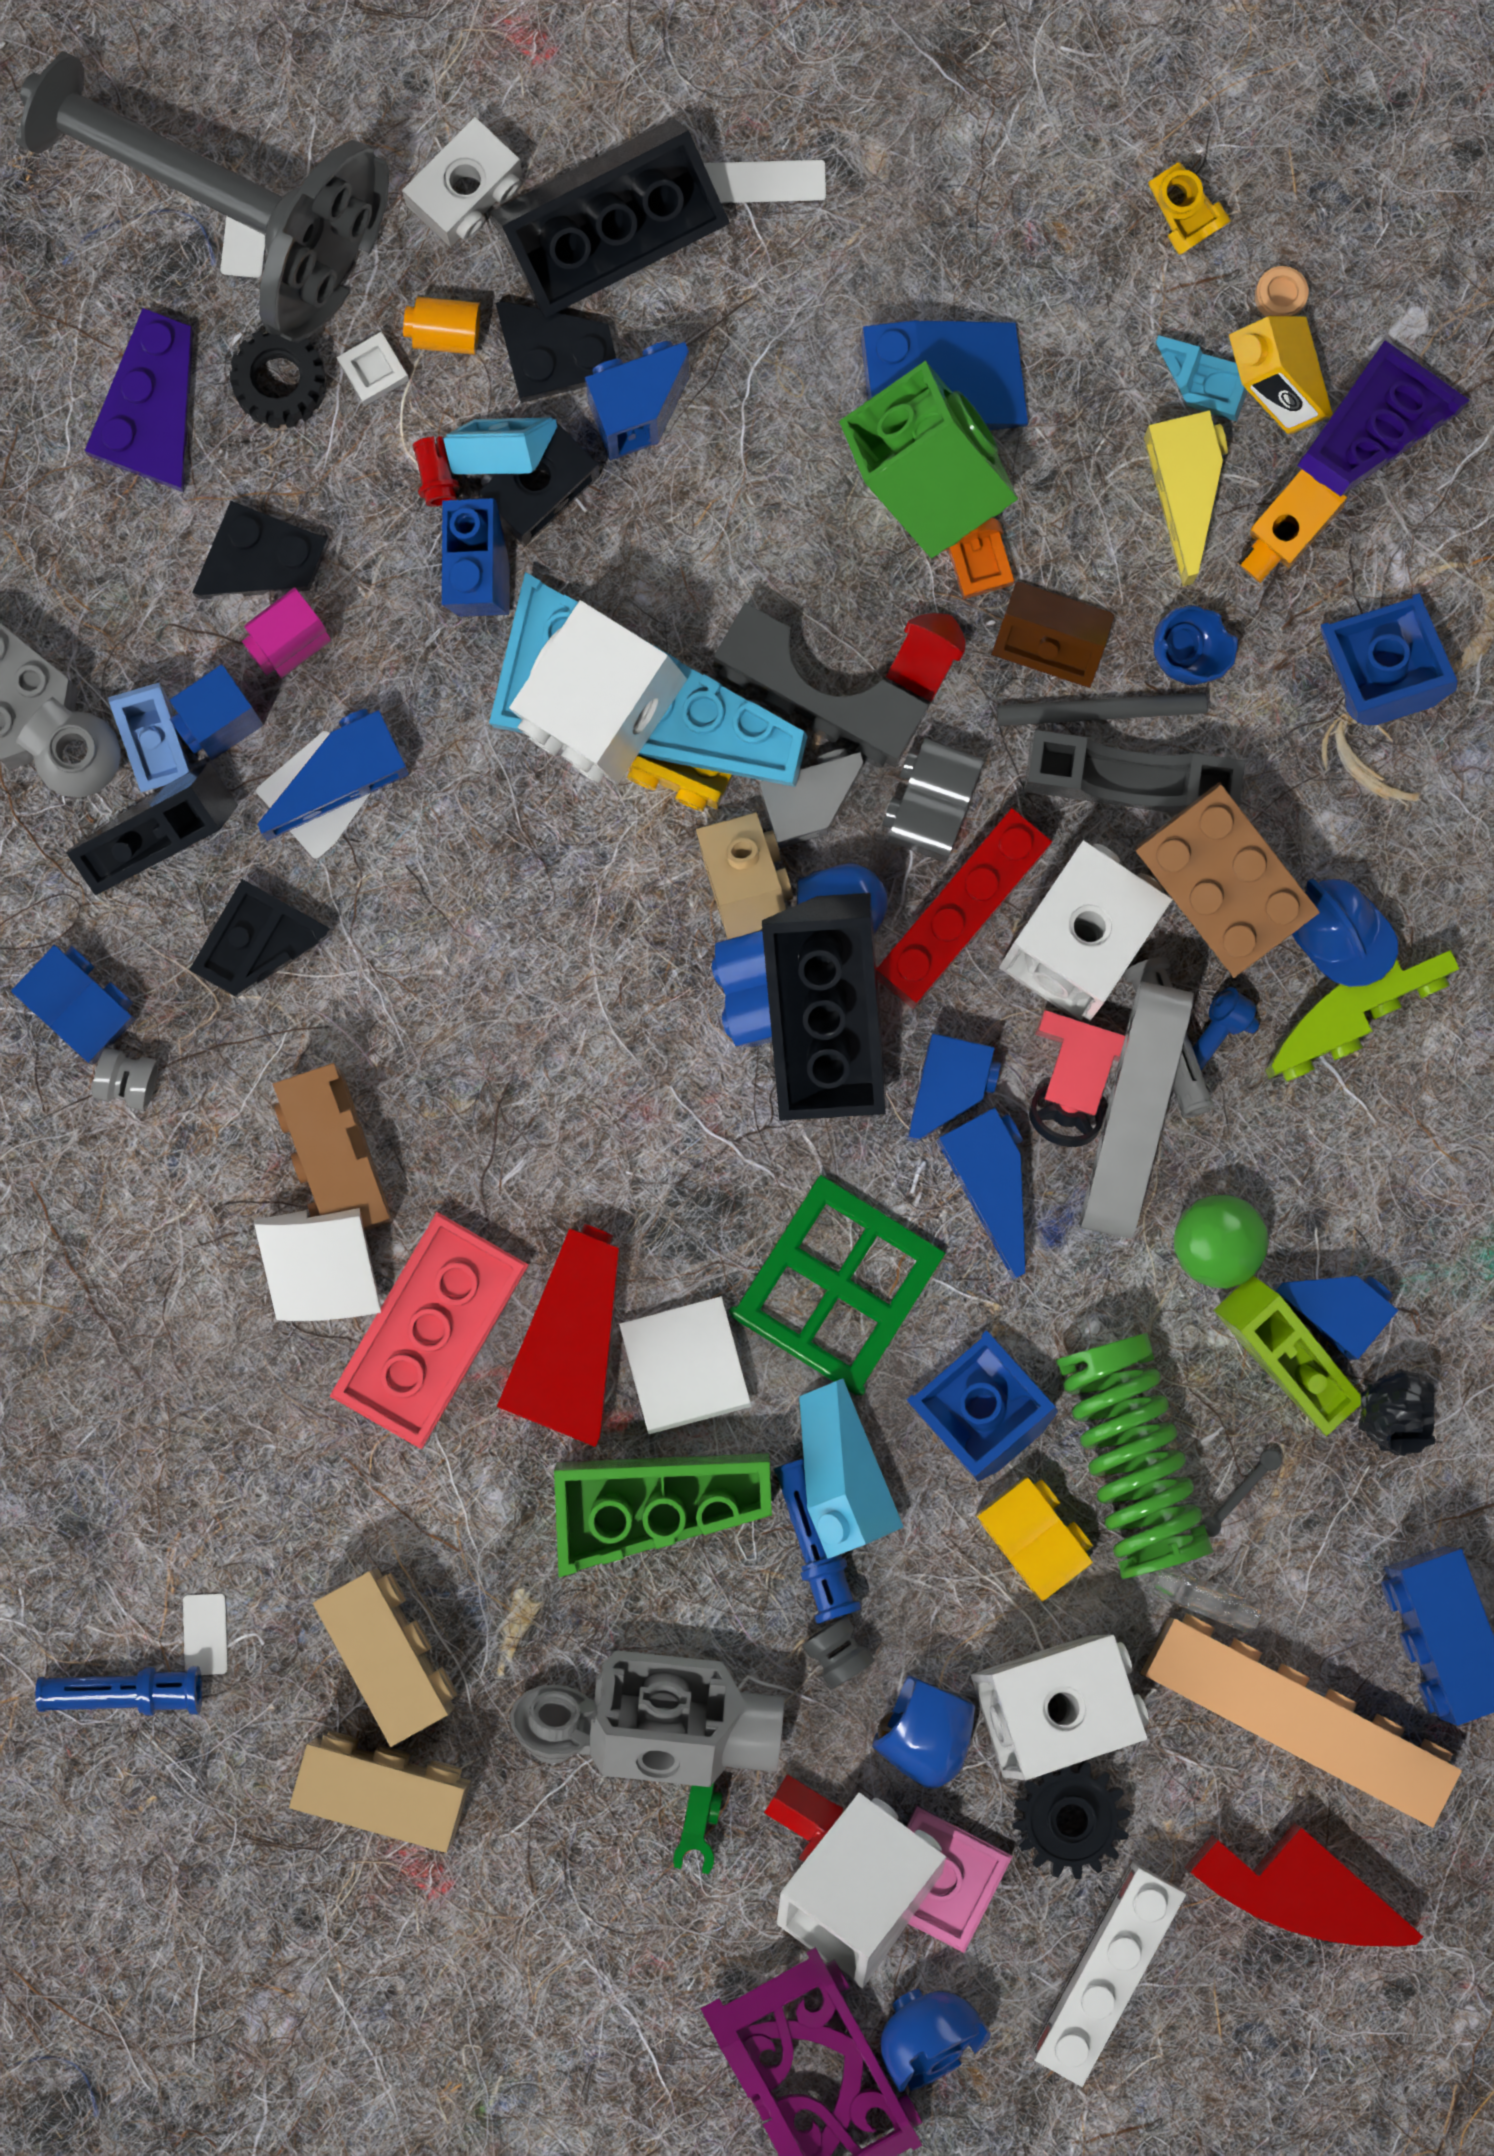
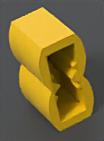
M1024 1476L977 1512L975 1517L1029 1588L1043 1602L1093 1563L1086 1553L1093 1545L1074 1521L1066 1527L1060 1520L1054 1509L1061 1503L1042 1479L1033 1484L1028 1477Z

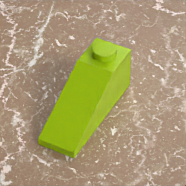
M1255 1276L1241 1284L1213 1310L1245 1350L1326 1437L1361 1405V1395L1284 1299Z

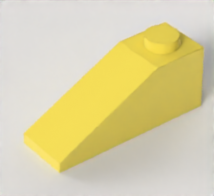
M1210 410L1149 425L1144 436L1182 586L1193 584L1199 573L1223 463L1222 455L1228 454L1223 427L1221 424H1213Z

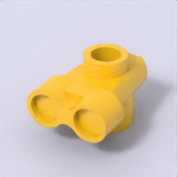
M1180 161L1148 182L1172 230L1167 237L1178 255H1181L1231 222L1220 202L1211 203L1203 192L1202 182L1195 173L1186 170ZM1177 186L1183 191L1184 199L1180 205H1175L1169 200L1167 195L1169 187Z

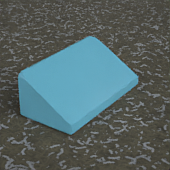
M552 417L474 419L446 434V437L443 438L451 471L454 474L531 473L538 466L557 428L556 419H552Z

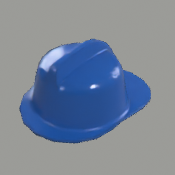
M1314 878L1308 880L1305 893L1320 913L1292 934L1296 943L1317 968L1335 983L1356 987L1367 986L1381 980L1393 968L1399 954L1398 937L1391 924L1366 895L1350 882L1341 879H1327L1317 882Z

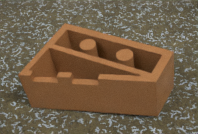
M334 1063L273 1083L272 1085L279 1101L274 1104L279 1124L284 1134L290 1132L297 1151L291 1154L295 1172L301 1184L308 1182L315 1202L307 1204L310 1216L315 1217L360 1208L364 1231L393 1222L343 1071Z

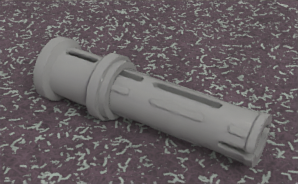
M1155 957L1129 967L1123 973L1126 982L1133 984L1135 992L1140 981L1173 988L1167 972L1171 966L1167 957ZM1187 1032L1172 1086L1182 1118L1199 1116L1215 1107L1204 1082Z

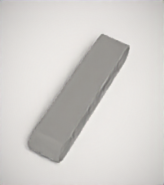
M1140 981L1085 1194L1080 1228L1132 1239L1134 1236L1190 1019L1194 997L1193 992Z

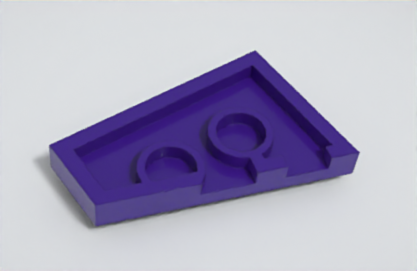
M142 308L84 450L89 457L183 493L185 483V446L187 447L188 394L190 393L194 333L191 326Z

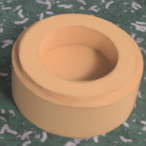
M1287 266L1271 268L1262 275L1256 286V306L1265 317L1297 316L1307 302L1309 294L1308 284L1303 275L1294 268Z

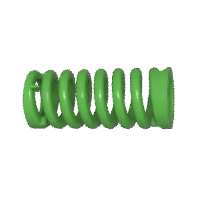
M1148 1333L1056 1359L1062 1376L1077 1372L1075 1365L1087 1364V1368L1069 1376L1064 1381V1389L1069 1394H1085L1106 1390L1076 1404L1071 1411L1075 1420L1087 1422L1116 1417L1085 1431L1080 1436L1081 1445L1086 1449H1098L1127 1444L1094 1458L1088 1465L1089 1472L1093 1476L1100 1477L1137 1471L1099 1488L1096 1493L1098 1501L1102 1504H1112L1147 1498L1108 1515L1105 1518L1106 1528L1115 1532L1157 1525L1114 1545V1555L1117 1558L1126 1559L1118 1562L1121 1579L1165 1569L1214 1552L1205 1525L1191 1528L1202 1520L1201 1508L1192 1504L1171 1506L1193 1493V1481L1186 1477L1161 1479L1176 1472L1185 1465V1454L1175 1449L1151 1452L1170 1443L1177 1437L1178 1431L1176 1426L1169 1422L1141 1425L1165 1413L1169 1408L1168 1398L1163 1395L1131 1398L1156 1386L1161 1379L1159 1370L1148 1367L1117 1372L1137 1362L1142 1364L1154 1360ZM1190 1529L1191 1533L1177 1535L1181 1532Z

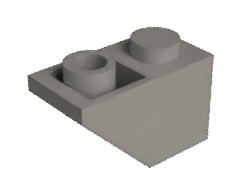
M839 749L818 756L816 758L818 765L799 771L796 787L767 781L759 782V793L770 829L774 832L778 849L828 834L862 771L863 759L861 752L848 756L847 749Z

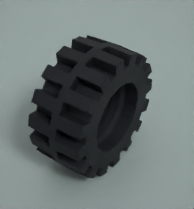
M260 330L253 333V339L249 342L244 340L239 345L240 351L238 355L234 354L231 361L230 382L239 405L255 422L262 424V422L267 423L270 428L278 429L279 425L286 424L287 428L296 426L295 422L303 419L305 422L312 417L310 412L314 408L318 410L322 403V394L326 392V374L317 350L314 349L307 338L297 343L291 342L279 335L262 334ZM277 358L293 362L300 372L299 384L295 391L286 397L270 398L259 390L256 380L257 373L262 365L269 360Z

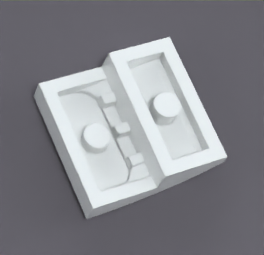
M360 1208L315 1217H308L307 1210L254 1220L276 1320L321 1321L381 1313V1303Z
M722 1296L619 1324L648 1434L751 1407Z

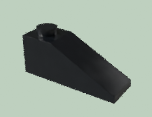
M208 762L159 789L69 848L66 854L96 896L219 831L238 804L211 763Z

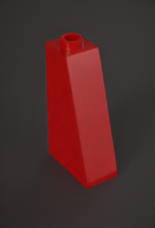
M584 1224L581 1232L570 1228L568 1230L497 1407L591 1446L598 1447L602 1435L620 1249L610 1245L614 1235Z

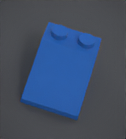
M914 320L863 326L861 349L868 400L926 360L952 393L956 390L963 393L982 417L990 431L1028 426L1016 323Z

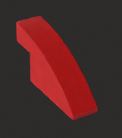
M1296 1823L1287 1830L1253 1871L1213 1835L1184 1867L1220 1897L1252 1916L1287 1931L1323 1941L1356 1946L1417 1945L1424 1937Z

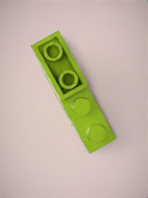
M1451 950L1402 971L1396 959L1393 968L1381 980L1367 986L1348 987L1339 984L1318 1001L1294 1025L1277 1048L1265 1069L1268 1078L1271 1079L1283 1074L1287 1083L1314 1071L1315 1067L1311 1060L1330 1052L1334 1061L1362 1049L1363 1046L1360 1038L1372 1032L1364 1015L1365 1013L1370 1012L1372 1019L1376 1020L1402 1008L1398 999L1417 990L1422 999L1450 986L1446 977L1459 970Z

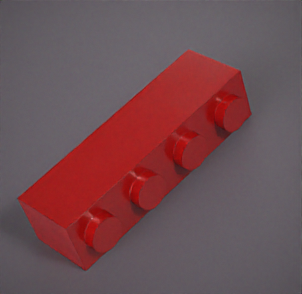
M1011 808L877 967V980L914 1010L1045 855L1052 841Z

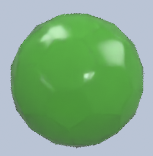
M1214 1194L1195 1201L1182 1213L1174 1231V1250L1181 1268L1194 1281L1211 1288L1228 1289L1244 1284L1260 1270L1268 1252V1231L1261 1214L1247 1201L1231 1195Z

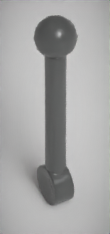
M1272 1449L1262 1452L1259 1457L1260 1464L1213 1517L1209 1516L1202 1520L1201 1525H1205L1209 1537H1215L1219 1534L1221 1523L1267 1471H1273L1280 1467L1282 1458L1279 1452Z

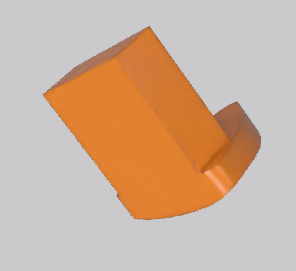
M990 518L964 536L957 544L944 550L949 551L963 600L1014 584V578L1001 539V535L1004 532L1000 521L995 518Z

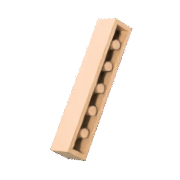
M1186 1613L1182 1622L1172 1617L1168 1618L1140 1674L1434 1828L1462 1772L1461 1769L1449 1763L1453 1753L1427 1739L1423 1740L1420 1748L1401 1738L1406 1728L1377 1713L1372 1722L1353 1713L1358 1704L1357 1702L1330 1688L1325 1697L1307 1689L1309 1677L1282 1663L1277 1672L1258 1663L1262 1652L1235 1638L1229 1647L1211 1638L1215 1628Z

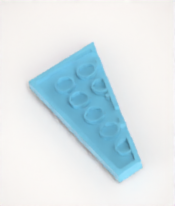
M526 572L489 724L494 728L523 733L517 728L522 720L509 707L528 680L535 660L546 642L564 625L578 604L577 601L565 594L562 595ZM666 653L685 675L687 681L637 756L796 787L807 741L806 733Z

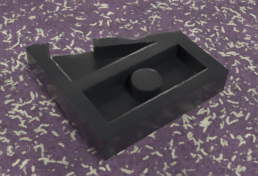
M230 501L192 593L199 599H212V596L230 594L252 596L264 595L268 591L280 590L287 593L294 587L298 592L310 591L329 541L327 538Z
M242 879L189 970L238 998L326 940L332 930Z

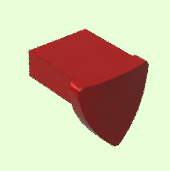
M927 613L910 619L904 629V632L908 635L886 675L890 680L930 702L938 693L954 660L960 661L965 652L964 634L957 621L949 614Z
M787 1774L764 1813L808 1841L798 1858L805 1862L842 1815L843 1808Z

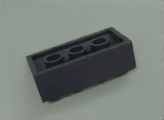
M675 118L490 212L514 264L545 318L730 224L689 130Z
M871 893L816 896L763 919L762 934L779 1121L886 1114V1082Z

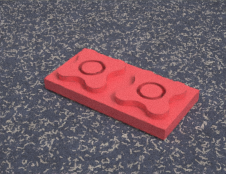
M436 1212L381 1306V1313H377L331 1392L330 1397L423 1450L528 1269L529 1264Z

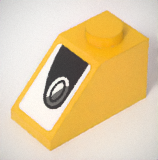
M1267 316L1229 334L1242 385L1287 434H1294L1333 415L1306 317Z

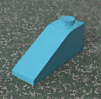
M843 1378L799 1396L807 1509L827 1558L829 1559L864 1546L903 1528L904 1526Z

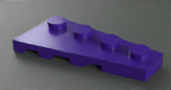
M1385 340L1297 466L1310 474L1317 482L1342 496L1460 414L1470 400Z

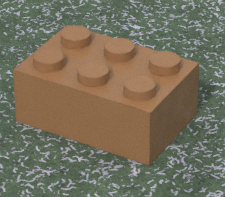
M1220 782L1135 847L1137 854L1233 978L1320 913Z

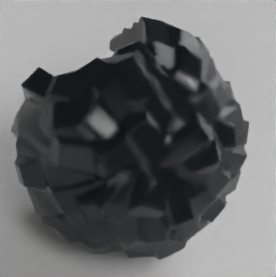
M1402 1369L1383 1375L1382 1378H1379L1372 1384H1368L1367 1390L1361 1393L1362 1412L1360 1413L1361 1418L1358 1428L1364 1431L1371 1441L1377 1443L1381 1451H1390L1392 1454L1400 1456L1421 1453L1425 1447L1435 1444L1436 1440L1435 1436L1432 1435L1435 1424L1434 1383L1430 1379L1422 1377L1419 1373L1408 1372V1370L1403 1371Z

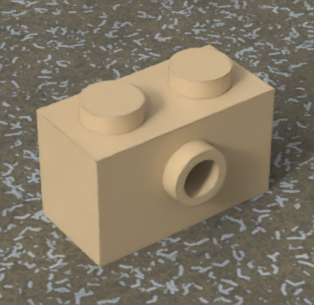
M757 812L696 829L704 866L727 940L762 930L763 919L786 910L784 901L794 899L785 868L775 870L773 863L781 861L773 830L763 833Z

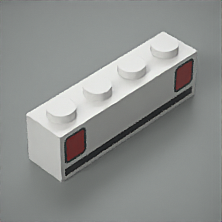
M1132 1861L1030 2050L1034 2061L1083 2087L1186 1896L1179 1887Z

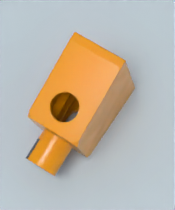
M1301 469L1252 526L1250 536L1256 541L1240 558L1237 564L1259 583L1266 578L1279 562L1289 569L1344 508L1347 497L1345 495L1339 496ZM1282 522L1292 524L1297 531L1289 541L1280 540L1274 533L1275 529Z

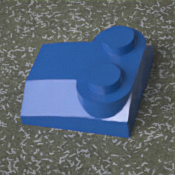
M1420 593L1412 595L1411 599L1332 624H1321L1320 630L1345 693V708L1351 718L1357 723L1379 725L1436 706L1444 698L1456 691L1458 680Z
M987 1330L981 1335V1339L920 1392L906 1399L959 1460L963 1468L977 1482L1000 1471L1037 1439L1058 1413L1056 1406Z

